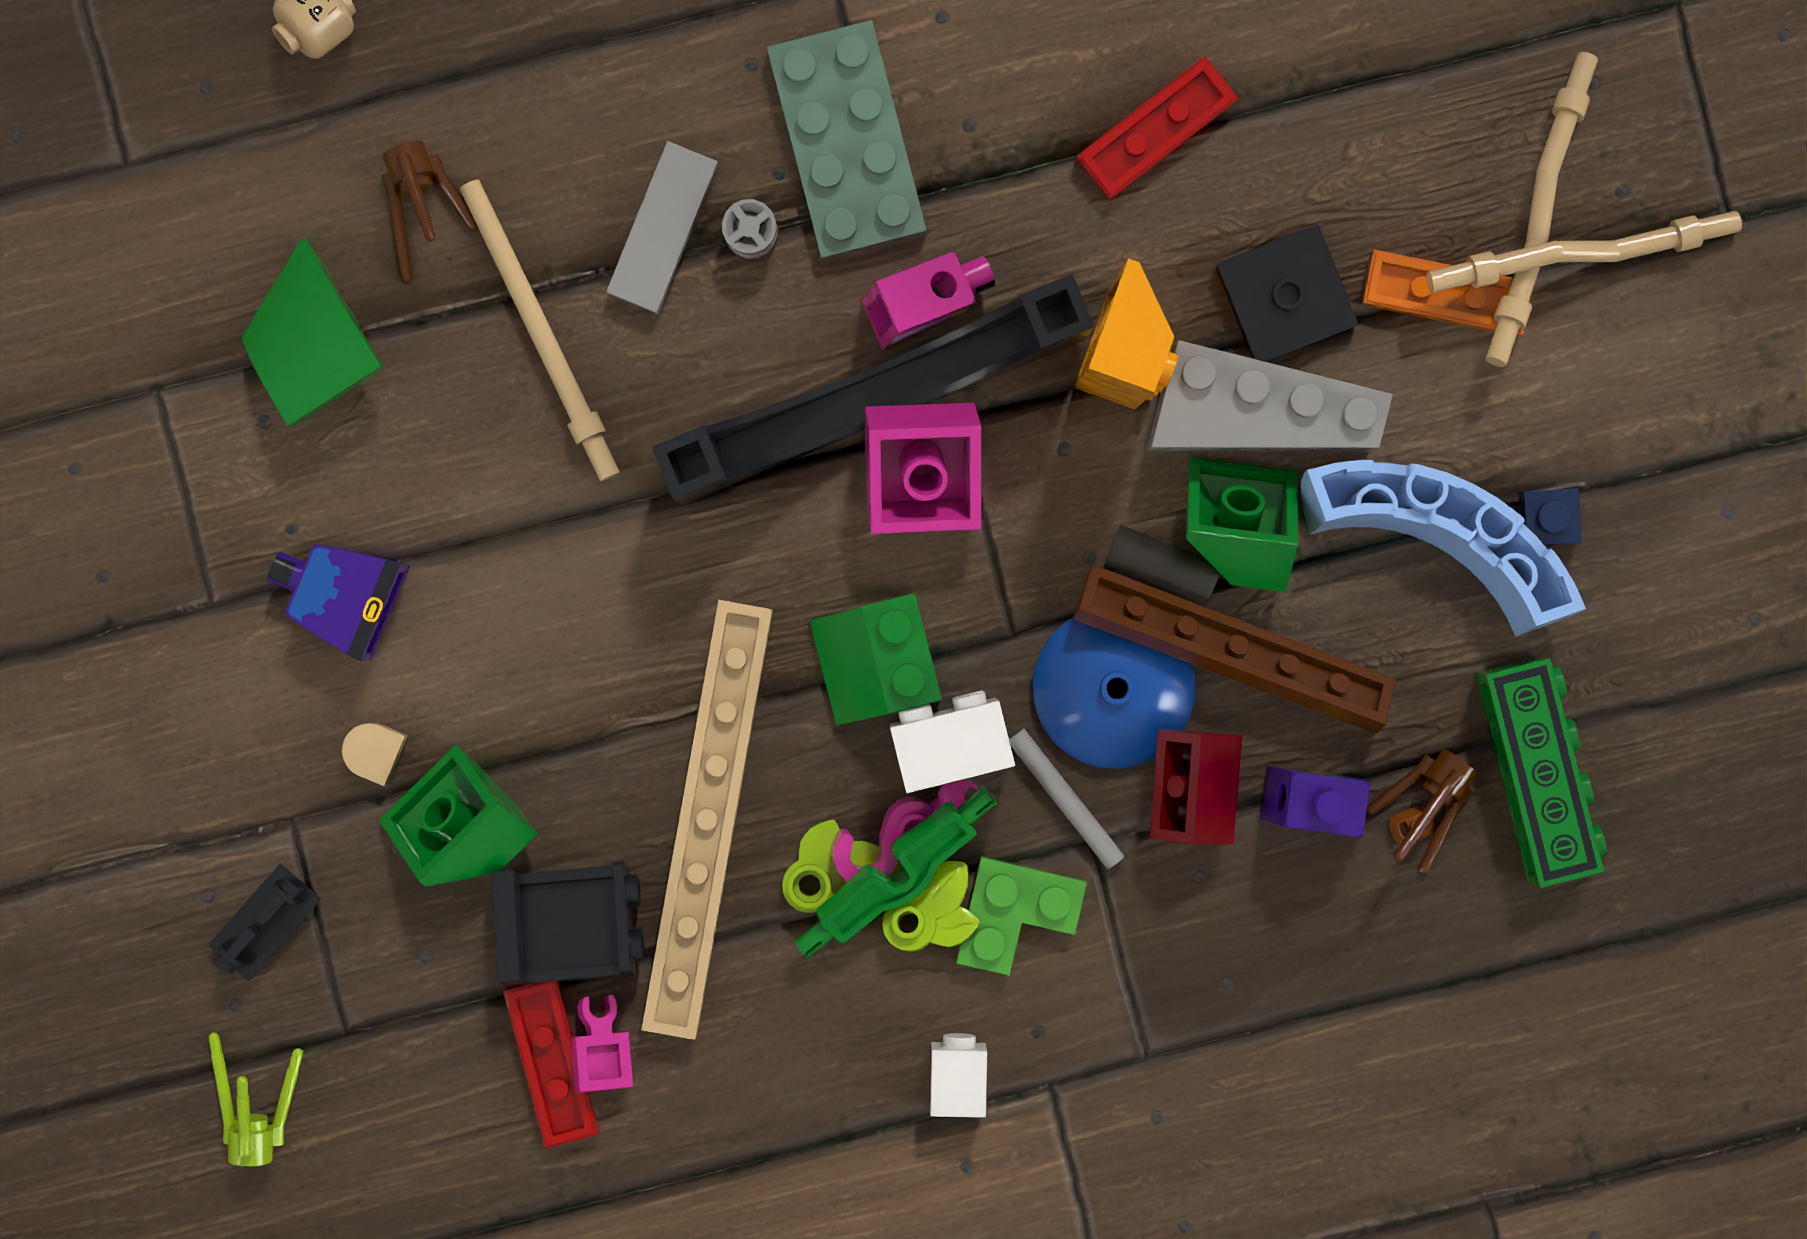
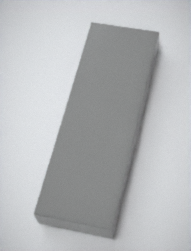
M667 141L606 291L608 295L659 314L719 166L718 161Z

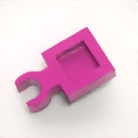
M613 995L604 996L605 1012L600 1018H596L591 1014L589 1010V997L581 998L578 1001L577 1012L579 1019L586 1027V1036L570 1038L575 1093L633 1087L629 1032H612V1022L617 1014V1002Z

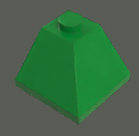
M1190 457L1187 482L1186 539L1231 585L1286 592L1298 548L1297 471Z
M457 744L379 819L418 881L426 887L501 871L538 834L517 804Z

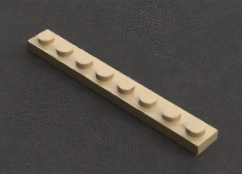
M718 600L641 1029L643 1031L693 1040L697 1037L773 609Z

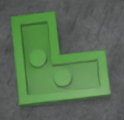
M980 856L968 910L977 917L980 924L975 932L965 942L960 944L956 963L1010 976L1022 923L1075 935L1087 881Z

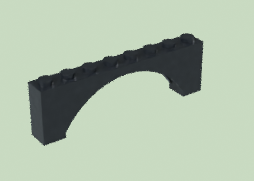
M1072 274L1020 295L1019 298L959 329L864 371L769 407L708 426L703 425L652 446V449L673 500L685 505L865 431V407L931 404L1085 341L1094 325Z

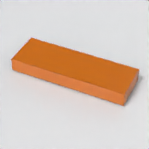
M1374 249L1370 253L1360 305L1495 332L1497 322L1494 321V315L1500 298L1508 295L1513 278L1500 276L1498 283L1474 288L1472 284L1431 293L1427 285L1426 273L1453 265ZM1524 329L1518 330L1516 337L1522 336Z

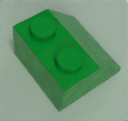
M915 593L809 620L836 725L882 716L942 700Z

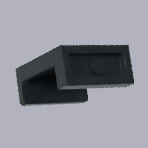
M624 861L613 862V866L521 874L514 870L492 872L498 983L504 986L636 975V962L644 961L645 959L642 928L633 929L632 907L641 906V887L639 875L630 874V867Z

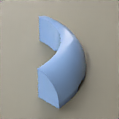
M1373 460L1332 463L1306 470L1301 479V501L1310 535L1331 529L1372 527L1400 532L1428 542L1458 560L1485 585L1507 617L1515 637L1555 623L1586 609L1574 581L1552 549H1546L1538 537L1523 524L1525 520L1520 514L1494 495L1471 482L1447 472L1419 464L1376 463Z

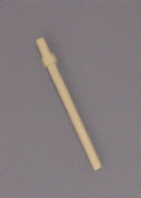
M477 179L460 187V191L569 415L571 422L567 426L576 445H583L600 482L620 474V471L602 436L606 432L597 411H590L480 180Z

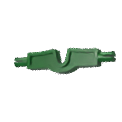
M982 786L980 790L959 807L953 802L948 801L927 819L898 837L893 842L892 852L903 869L896 875H887L874 866H863L836 894L817 908L816 913L819 922L795 940L799 950L807 958H811L815 952L834 937L839 942L844 943L883 911L903 906L917 897L929 885L937 867L977 834L973 823L998 804L992 793L985 786Z

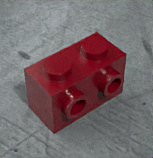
M1158 729L1150 839L1191 845L1234 844L1242 735L1195 730Z

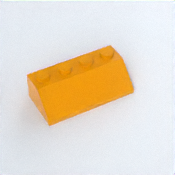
M1127 259L1110 286L1074 386L1076 389L1134 410L1145 400L1152 401L1153 396L1156 397L1158 392H1162L1164 387H1168L1179 357L1178 354L1170 352L1174 335L1140 263L1135 260Z

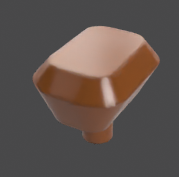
M1415 806L1391 817L1389 827L1396 842L1399 844L1403 842V839L1425 807ZM1433 820L1430 822V824L1423 832L1419 840L1429 836L1433 832Z

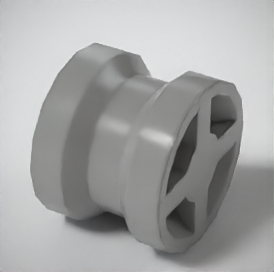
M746 199L732 204L725 212L722 220V233L729 248L737 256L746 259H758L767 255L775 246L778 238V226L772 211L764 203L754 199Z

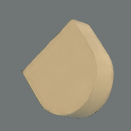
M379 723L359 725L353 728L344 739L342 746L343 760L354 774L379 785L386 786L408 735Z

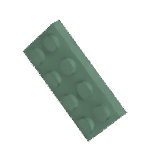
M869 20L768 46L769 59L822 261L927 234L873 21Z

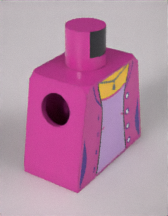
M951 252L876 281L861 302L881 348L884 350L964 315L976 303L974 295L994 287L995 278L984 256L960 265L955 253ZM931 287L938 289L943 298L938 297Z

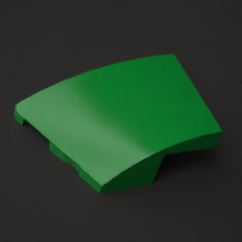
M306 237L298 242L241 338L260 380L286 424L290 427L296 426L385 369L358 326L360 324L334 285L333 282L335 280Z

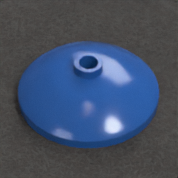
M1074 617L1070 618L1048 638L1037 658L1032 683L1033 701L1044 730L1064 752L1092 766L1114 769L1127 768L1155 758L1158 729L1183 730L1190 718L1195 699V675L1192 664L1073 620ZM1116 677L1122 678L1127 686L1124 696L1118 699L1111 698L1107 693L1108 682Z

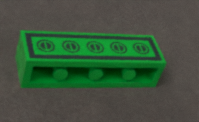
M1534 658L1475 673L1528 883L1543 888L1604 872L1601 857L1607 856L1606 841L1598 824L1592 825L1588 804L1594 802L1593 790L1585 772L1579 773L1574 751L1580 750V739L1573 720H1566L1561 698L1567 696V689L1561 669L1558 666L1552 667L1550 658Z

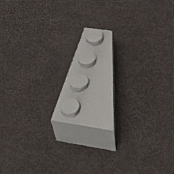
M1178 340L1171 348L1172 353L1179 355L1168 387H1164L1162 392H1160L1146 451L1368 452L1380 448L1393 394Z

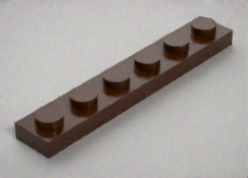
M1093 564L1085 576L1073 620L1378 734L1386 725L1395 678Z

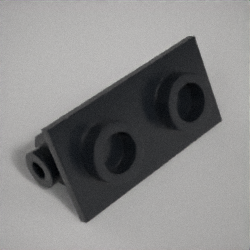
M280 863L209 943L208 946L218 954L214 959L215 962L224 971L232 973L234 970H237L250 981L319 903L321 898Z

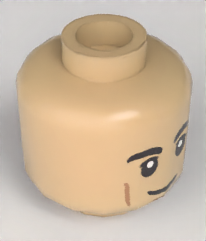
M275 0L273 14L277 24L272 27V32L279 43L290 54L293 55L299 50L310 58L319 59L351 35L354 28L352 16L356 14V9L351 0Z

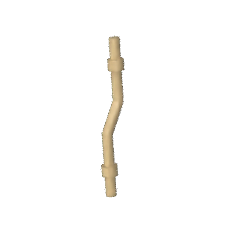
M1579 52L1577 54L1565 88L1559 89L1552 108V114L1555 116L1536 170L1524 248L1547 243L1549 240L1558 174L1575 125L1583 121L1590 102L1587 91L1598 62V58L1591 53ZM1540 267L1515 273L1508 295L1500 298L1494 315V321L1497 322V326L1485 358L1488 363L1498 367H1505L1507 365L1518 330L1526 327L1531 313L1532 305L1528 301Z
M1737 211L1699 220L1693 215L1672 220L1669 227L1616 240L1551 241L1498 255L1487 251L1468 256L1465 263L1428 271L1426 273V280L1430 292L1435 293L1472 284L1474 288L1498 283L1500 276L1554 263L1618 262L1671 248L1681 252L1701 247L1704 240L1740 232L1742 230V220Z

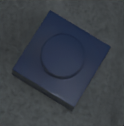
M1579 488L1519 492L1521 516L1525 520L1523 524L1538 537L1543 545L1582 543Z

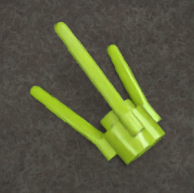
M213 1032L209 1035V1044L224 1125L223 1143L228 1145V1162L237 1166L268 1164L273 1160V1146L284 1145V1126L299 1075L303 1051L300 1048H296L292 1052L273 1123L268 1125V1117L266 1115L250 1114L248 1080L245 1076H239L236 1081L237 1116L235 1117L220 1037L217 1033Z

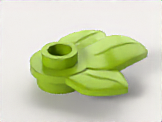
M834 819L819 823L808 830L800 842L799 860L793 863L784 875L782 884L784 896L793 908L801 912H816L817 908L847 883L837 872L831 857L832 842L840 830ZM854 841L850 855L851 862L858 866L872 864L879 855V846L866 841ZM806 875L817 877L820 881L819 891L812 895L803 893L799 886L801 878Z
M899 861L892 875L898 874L903 869ZM944 861L937 867L929 885L917 897L903 906L885 911L882 928L886 939L891 945L906 952L921 950L929 943L953 947L965 942L975 932L980 921L969 910L960 906L965 898L969 879L968 866L964 862ZM907 914L916 915L919 921L918 927L911 933H904L900 929V921Z

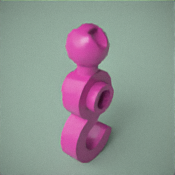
M966 778L943 784L939 789L938 798L929 803L918 797H905L894 802L888 808L883 819L879 834V855L870 865L887 875H892L898 863L892 852L893 842L927 819L946 802L951 801L959 807L972 796H964L970 786L974 787V794L978 791L975 783ZM840 829L832 842L831 857L837 872L848 882L863 866H858L851 862L850 855L854 839L847 829Z

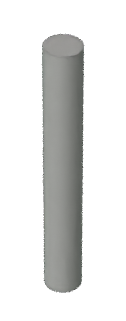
M1023 728L1009 739L1012 749L1105 867L1110 869L1124 858V854L1027 731Z

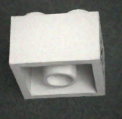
M981 690L951 698L954 707L951 709L932 713L931 705L926 704L898 711L900 721L891 723L890 730L906 793L1015 766L1000 702L997 698L986 699L985 692Z

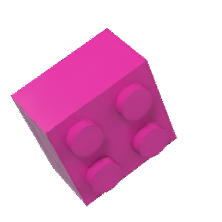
M975 403L865 407L866 505L871 534L981 529V423Z

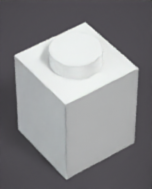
M950 1033L943 1035V1042H931V1116L986 1117L987 1048L986 1043H975V1035Z

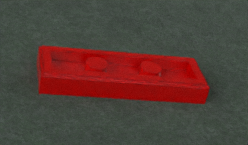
M1204 56L1077 155L1076 161L1109 202L1230 108L1239 98L1207 57Z
M560 982L518 985L505 989L503 993L545 1149L598 1135L600 1129L590 1092L575 1093L570 1038L575 1036Z

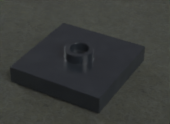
M1319 224L1218 263L1215 266L1252 359L1269 362L1358 326L1357 319Z

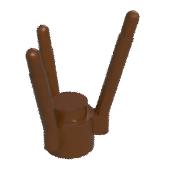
M411 141L397 145L382 155L388 172L382 175L389 196L401 281L404 284L411 283L412 275L400 191L403 197H411L425 239L429 242L435 241L436 234L422 193L433 187L431 178L436 180L471 231L478 229L468 206L446 175L439 155L428 156L422 141Z
M1443 749L1435 760L1425 755L1411 772L1382 793L1366 809V814L1374 815L1420 779H1426L1421 789L1432 799L1394 853L1396 861H1403L1442 805L1447 807L1418 867V872L1423 875L1428 873L1462 805L1473 793L1469 787L1478 776L1466 762L1448 750Z

